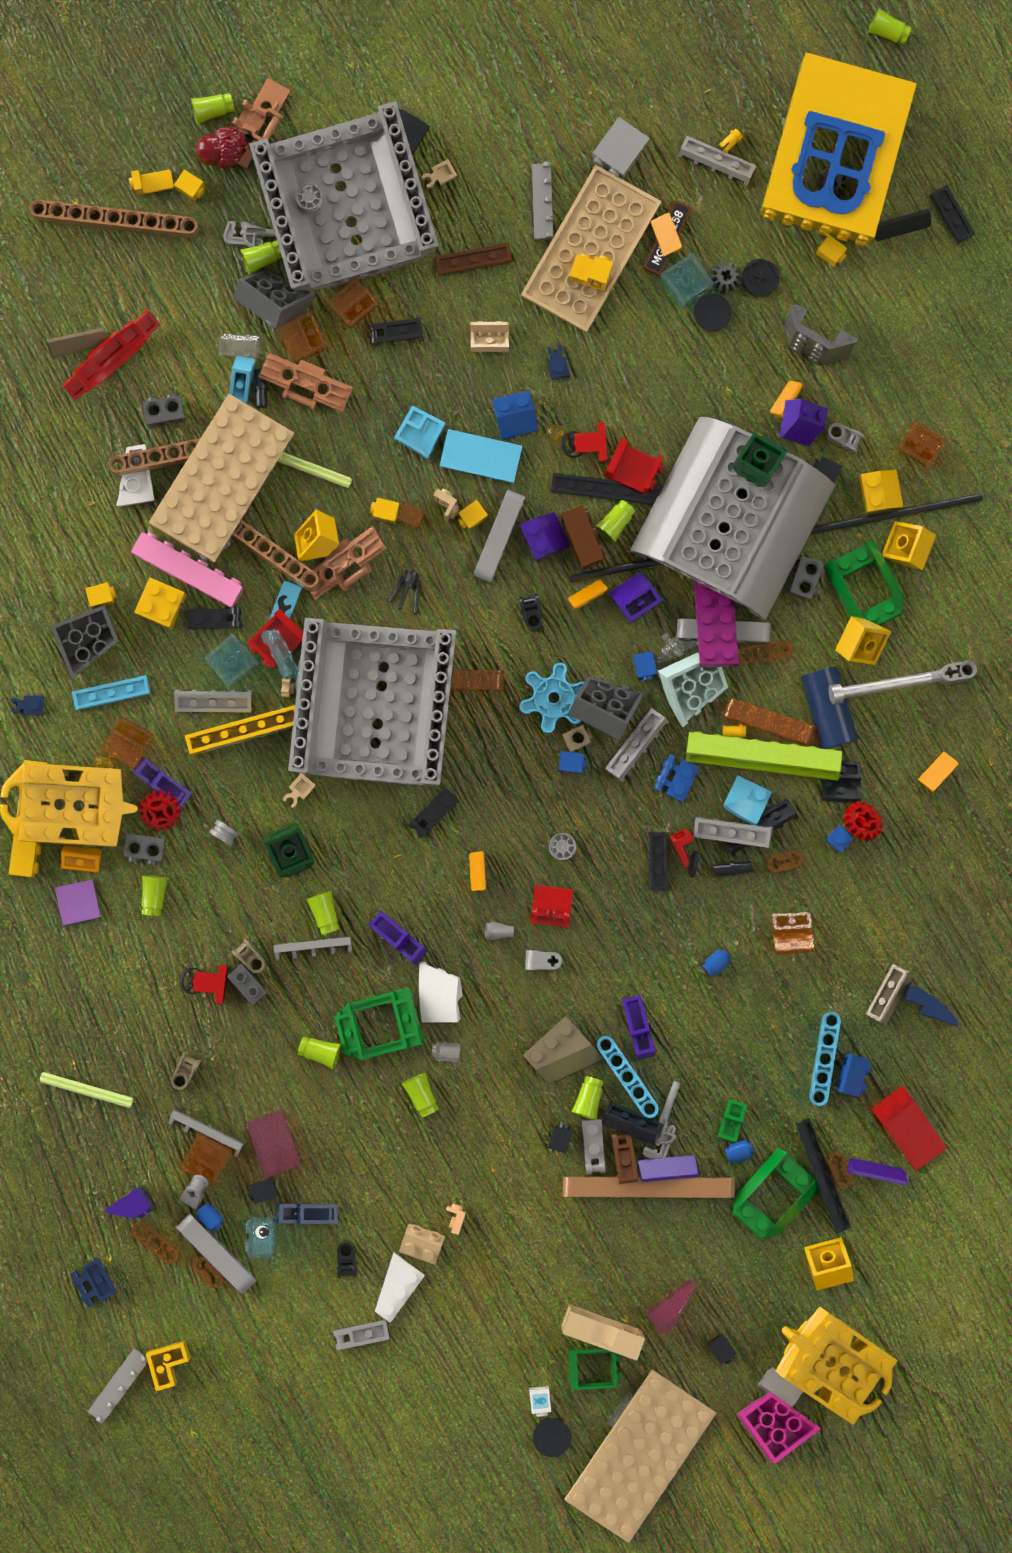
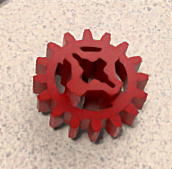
M154 790L153 796L146 794V799L141 800L139 811L142 813H140V819H144V825L150 824L149 829L156 827V830L159 832L160 828L163 827L167 831L168 825L173 828L174 822L178 823V816L181 815V810H179L181 804L176 803V796L170 797L171 792L165 795L163 790L160 791V794H157Z
M857 801L855 804L852 803L844 811L845 815L843 816V820L847 821L844 826L849 827L847 832L854 833L853 838L858 836L860 841L865 839L867 842L871 839H876L883 831L881 828L884 824L880 822L883 818L877 815L878 810H873V805L868 807L867 802L861 805L860 801Z

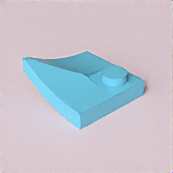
M412 406L397 431L394 440L428 460L446 423Z
M737 775L723 807L747 823L757 825L772 791Z

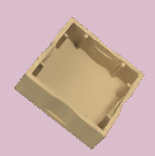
M570 1304L561 1325L562 1334L634 1360H638L645 1340V1336L640 1329Z

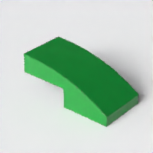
M732 1099L728 1100L718 1132V1139L731 1143L737 1142L748 1104Z

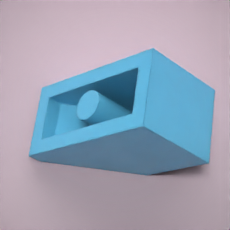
M236 356L232 366L229 394L247 403L254 375L255 359Z

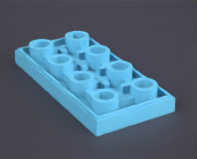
M448 429L440 467L514 484L522 446Z

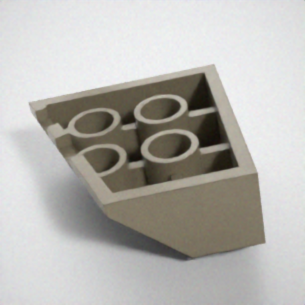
M566 1016L523 1054L526 1060L548 1084L604 1060Z

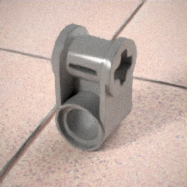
M834 423L827 429L826 438L828 441L841 446L849 452L857 453L858 444L864 438V434L840 423ZM831 429L839 430L840 437L832 436Z
M526 950L525 970H554L562 964V957L556 952ZM552 955L555 956V959H559V963H556L554 967L548 962Z
M195 1175L179 1200L196 1210L205 1196L204 1193L209 1186L208 1180L201 1175Z

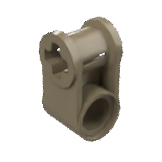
M245 938L244 942L231 952L251 972L261 974L266 970V961ZM255 960L262 962V967L259 970H254L252 967Z
M184 1052L171 1078V1085L177 1090L186 1089L196 1074L201 1060H195ZM178 1076L185 1078V1084L182 1087H178L175 1084Z

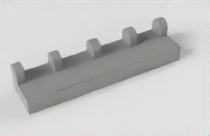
M686 136L678 154L679 158H682L684 155L693 159V164L697 165L700 162L712 167V172H715L716 169L729 175L728 179L738 178L744 181L745 186H748L756 165L689 136Z
M551 162L532 164L534 240H552Z
M175 689V712H251L252 690H248V692H235V690L218 692L216 690L179 691V689Z
M651 708L605 769L618 780L624 782L625 775L631 768L634 769L635 762L642 753L645 754L647 752L646 748L654 738L657 739L659 736L658 732L669 721Z
M696 817L693 837L769 848L774 828Z
M351 937L273 945L276 961L280 960L279 953L292 951L293 959L297 958V951L311 949L312 957L316 956L317 948L330 947L331 955L335 954V946L348 945V952H352Z
M176 1109L173 1110L168 1124L172 1125L177 1120L186 1125L184 1132L187 1133L191 1127L203 1133L201 1140L205 1141L207 1136L221 1142L218 1147L222 1150L224 1145H227L236 1150L234 1153L235 1157L239 1156L244 1145L243 1142Z
M134 1348L87 1411L99 1423H104L148 1363L147 1357Z

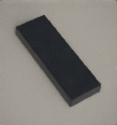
M947 185L930 194L932 201L957 244L975 235Z
M648 832L649 890H669L668 832Z

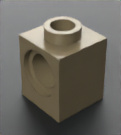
M583 725L562 734L569 752H574L591 744L590 739L593 738L589 728L585 729ZM577 733L582 734L584 740L582 743H575L573 736Z

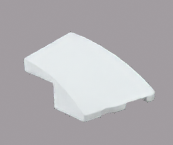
M422 961L419 967V1001L422 1023L458 1022L460 1020L458 1000L463 996L460 977L448 974L440 968L435 969Z

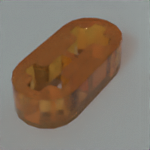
M796 850L774 855L768 859L767 868L773 873L793 869L802 864L803 856ZM791 854L799 856V860H797L795 865L793 862H786V859L792 857ZM773 859H776V861L783 860L784 864L778 866L777 870L770 865L773 863Z
M837 1151L830 1153L827 1162L835 1183L840 1187L849 1186L852 1183V1175L847 1171L848 1164L844 1155ZM834 1155L841 1157L839 1161L841 1168H837L835 1163H831ZM841 1170L845 1176L848 1175L845 1184L842 1181H838L841 1177L839 1173Z
M199 1256L193 1261V1270L209 1286L217 1288L223 1284L224 1276L204 1256ZM198 1260L200 1262H202L203 1260L206 1262L205 1267L208 1269L207 1272L203 1268H201L200 1270L197 1268ZM211 1272L213 1275L219 1274L220 1283H212V1277L208 1273Z

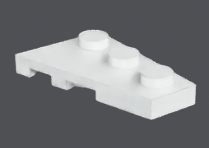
M146 445L126 447L125 454L146 450ZM135 458L132 460L131 464L134 466H139L142 463V460L139 458ZM150 470L122 476L117 507L155 501Z
M395 1252L393 1253L375 1309L376 1313L390 1323L425 1276Z

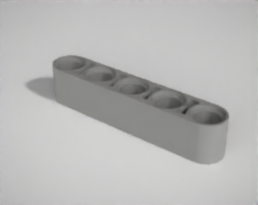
M507 490L473 576L490 583L492 582L526 496Z
M677 619L676 639L698 640L696 619ZM736 621L737 642L770 643L771 623Z
M190 1213L177 1226V1229L241 1294H244L257 1281L193 1214Z

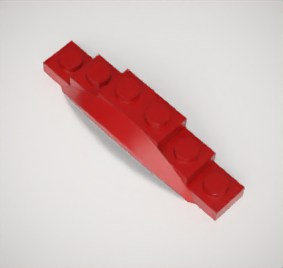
M146 310L135 321L128 322L117 333L114 331L86 356L88 359L74 370L75 374L63 383L62 387L76 401L82 394L97 386L125 363L146 342L152 332L160 326V323Z

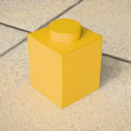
M185 169L174 184L177 191L194 202L197 198L200 199L205 192L204 182Z
M829 235L818 248L816 254L835 267L837 263L841 265L847 257L845 254L847 247Z
M377 498L376 502H372L370 513H373V519L396 524L400 504Z
M477 500L458 513L460 517L458 522L464 529L467 527L469 531L488 518V514Z
M108 582L85 588L92 609L115 603L116 592L114 586L110 587Z

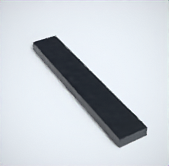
M553 473L551 492L654 505L663 487L654 486L653 490L649 489L646 495L614 480Z
M807 1118L796 1123L835 1230L837 1233H841L850 1228V1223L811 1120Z

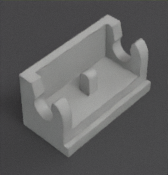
M771 1367L757 1386L767 1394L772 1392L792 1408L803 1391L775 1372L776 1369Z

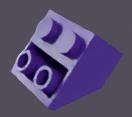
M641 572L609 592V595L629 624L662 603V599L652 584Z

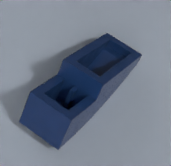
M908 985L904 1000L920 1005V1014L953 1026H958L959 1022L940 1001L924 990Z
M276 1203L275 1222L338 1224V1204Z

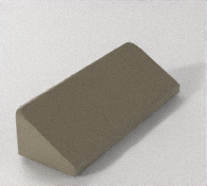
M98 328L51 338L47 341L52 356L57 357L94 349L107 336L104 328Z
M892 964L866 1015L887 1025L913 975Z

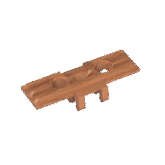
M267 78L253 104H250L246 99L242 104L244 110L239 119L234 118L232 124L239 131H242L245 136L251 135L254 139L253 142L266 138L269 141L277 124L284 118L279 111L291 90ZM263 103H270L272 108L262 109L261 106ZM270 116L272 120L266 128L263 136H258V133L261 130L263 124L265 123L267 117ZM250 145L245 147L246 152L240 158V161L236 162V164L246 169L253 159Z
M268 353L258 376L263 380L285 388L282 398H290L307 405L311 410H314L319 402L343 412L353 389L349 385L325 376L326 369L304 360H300L298 365L271 353ZM291 370L294 373L293 378L285 380L283 378L284 371ZM322 384L329 387V391L324 395L318 392ZM300 386L311 391L314 394L313 400L290 391L291 387Z
M373 526L352 541L349 539L341 541L335 550L328 556H325V561L312 569L320 581L319 588L311 592L315 600L337 584H339L343 591L349 589L348 586L365 574L372 572L368 562L387 549ZM357 547H360L362 549L363 553L361 557L359 556V553L355 550ZM359 564L362 567L348 578H343V575L346 573L345 570L351 565ZM328 568L333 571V576L330 579H327L325 576V571ZM310 577L306 580V584L312 585L316 579Z

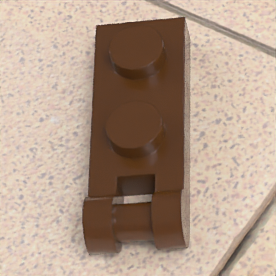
M611 1133L619 1184L638 1182L632 1137L627 1134ZM626 1141V1144L619 1145V1142Z

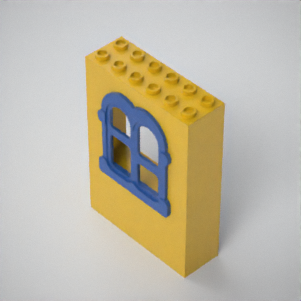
M806 52L799 70L760 215L771 221L775 219L781 220L785 225H799L801 229L806 231L814 229L824 236L835 235L837 239L842 241L853 240L855 244L860 246L870 245L876 234L917 83ZM821 127L838 133L839 136L833 153L812 148L811 144L816 128ZM847 136L857 137L869 142L861 171L845 168L839 164ZM808 157H815L830 162L825 186L817 192L807 190L802 182ZM838 174L858 180L856 193L849 200H840L834 195L833 184Z

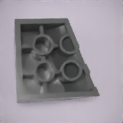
M262 268L239 279L233 298L276 329L299 318L316 297V293L312 291L306 293L302 290L291 289L290 284L284 282V278Z
M107 605L51 625L71 679L75 678L119 641Z
M588 676L568 714L620 740L645 691H631L627 686L622 685L621 688L612 686L608 681Z

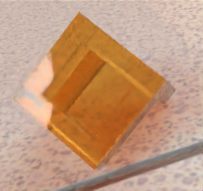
M404 501L397 519L418 530L425 515V510Z

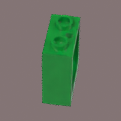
M600 1347L568 1349L571 1390L618 1388L617 1383L621 1382L620 1371L616 1370V1363H620L619 1354ZM610 1353L612 1381L578 1383L577 1355Z

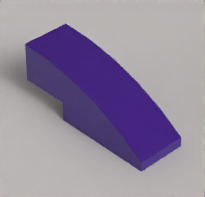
M142 757L132 773L159 793L161 790L164 791L165 795L171 792L170 797H177L176 803L181 804L180 808L192 794L145 757Z
M382 911L369 924L373 930L415 965L428 951Z
M641 995L623 999L622 1003L637 1060L655 1056L656 1052Z

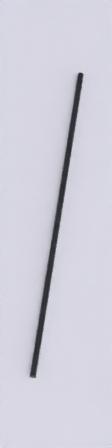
M978 493L817 525L813 527L810 535L982 501L983 498L982 494ZM721 545L712 546L710 548L713 550H718L721 547ZM647 559L571 574L570 576L571 581L575 582L661 565V563L653 559Z

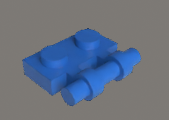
M669 754L668 759L663 763L664 767L660 776H657L655 780L657 783L654 789L661 792L663 786H667L669 788L666 795L684 802L699 767L685 760H681L680 765L677 766L674 764L677 757ZM671 770L676 772L672 782L667 780Z

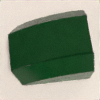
M754 432L735 460L733 469L737 475L756 484L757 487H766L788 451L763 434Z
M298 823L290 824L267 834L263 838L279 877H291L309 869L315 863Z

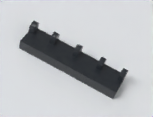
M785 799L763 812L756 826L773 827V830L778 827L781 829L784 827L783 824L793 818L796 820L799 817L789 800ZM723 841L732 857L744 847H751V845Z

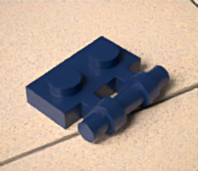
M100 1258L81 1267L84 1272L83 1276L80 1277L77 1270L70 1273L74 1280L72 1283L74 1286H77L82 1295L80 1298L83 1302L85 1301L88 1308L95 1305L92 1299L93 1296L96 1295L100 1302L117 1292ZM86 1280L89 1281L93 1289L90 1292H88L84 1284V1281Z

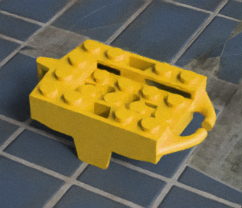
M23 763L5 782L0 795L2 798H8L12 787H20L18 817L10 816L8 805L0 804V814L3 821L17 838V841L116 847L122 815L135 813L138 810L136 805L123 802L121 769ZM69 773H79L75 782L66 781L64 776H69ZM57 799L63 803L61 810H57L54 806V802ZM41 801L48 802L46 805H41ZM75 801H79L82 804L80 811L74 809L73 804ZM89 805H95V809L89 808ZM62 829H72L75 840L59 837Z
M821 1307L798 1330L789 1327L782 1328V1333L790 1342L775 1371L781 1377L852 1425L855 1424L860 1416L871 1413L880 1406L883 1401L877 1397L870 1404H864V1401L881 1377L884 1379V1386L881 1392L887 1396L892 1387V1368L898 1360ZM853 1335L857 1337L854 1342H852ZM821 1388L819 1395H817L815 1392Z

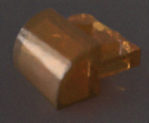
M357 278L327 301L329 306L349 329L380 305Z
M313 311L278 327L293 363L309 356L310 358L316 356L327 348Z
M915 420L898 445L897 450L929 470L947 440Z
M120 716L112 728L110 736L101 748V752L135 770L141 758L145 756L154 734Z
M810 912L772 914V937L775 955L814 952Z
M199 1132L179 1168L192 1176L201 1175L205 1177L209 1185L213 1187L225 1168L233 1150Z

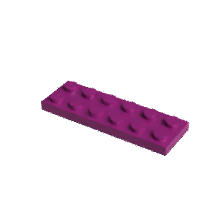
M694 581L699 667L738 666L734 600Z

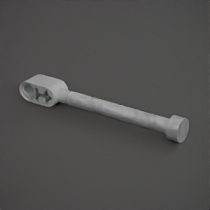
M971 661L947 664L940 670L845 687H841L840 684L829 685V698L832 704L843 703L844 698L940 682L943 685L965 682L976 674L977 667ZM963 667L969 670V675L963 673ZM945 672H946L947 674H951V673L955 672V674H953L952 676L949 677V675H945Z

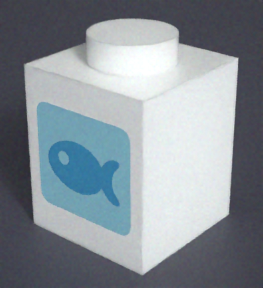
M549 1386L529 1388L532 1414H536L537 1417L547 1416V1412H551Z

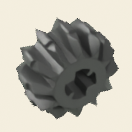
M826 169L823 170V174H818L817 176L819 180L815 182V185L818 186L816 192L825 186L829 173ZM840 174L836 175L833 185L834 195L838 199L840 194H845L844 188L848 186V183L843 182L846 180V176H840Z
M724 261L723 267L717 263V269L711 270L713 275L710 276V280L715 281L712 287L719 286V293L722 291V288L725 289V294L729 293V288L734 292L736 291L735 285H741L739 279L742 278V274H738L740 268L736 267L733 269V262H731L730 266H727V261ZM725 274L729 275V279H727V281L723 280V276H725Z

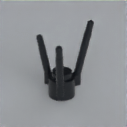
M406 570L405 574L401 575L400 581L389 599V602L393 601L403 584L405 588L398 610L402 609L408 590L414 589L415 586L414 615H417L419 588L422 582L419 580L420 574Z

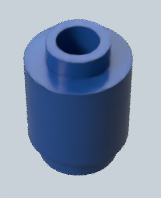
M717 949L704 961L705 964L702 967L713 977L731 964L729 961L731 957L724 949L722 951Z
M746 1139L725 1148L729 1163L735 1162L736 1164L750 1159L752 1154L755 1153L752 1143H747Z
M208 1202L196 1211L199 1215V1220L208 1231L213 1229L215 1232L223 1225L221 1221L224 1218Z

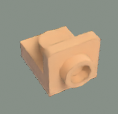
M452 1203V1206H447L446 1210L456 1213L457 1216H452L449 1227L452 1228L451 1233L459 1235L466 1211H463L462 1206Z

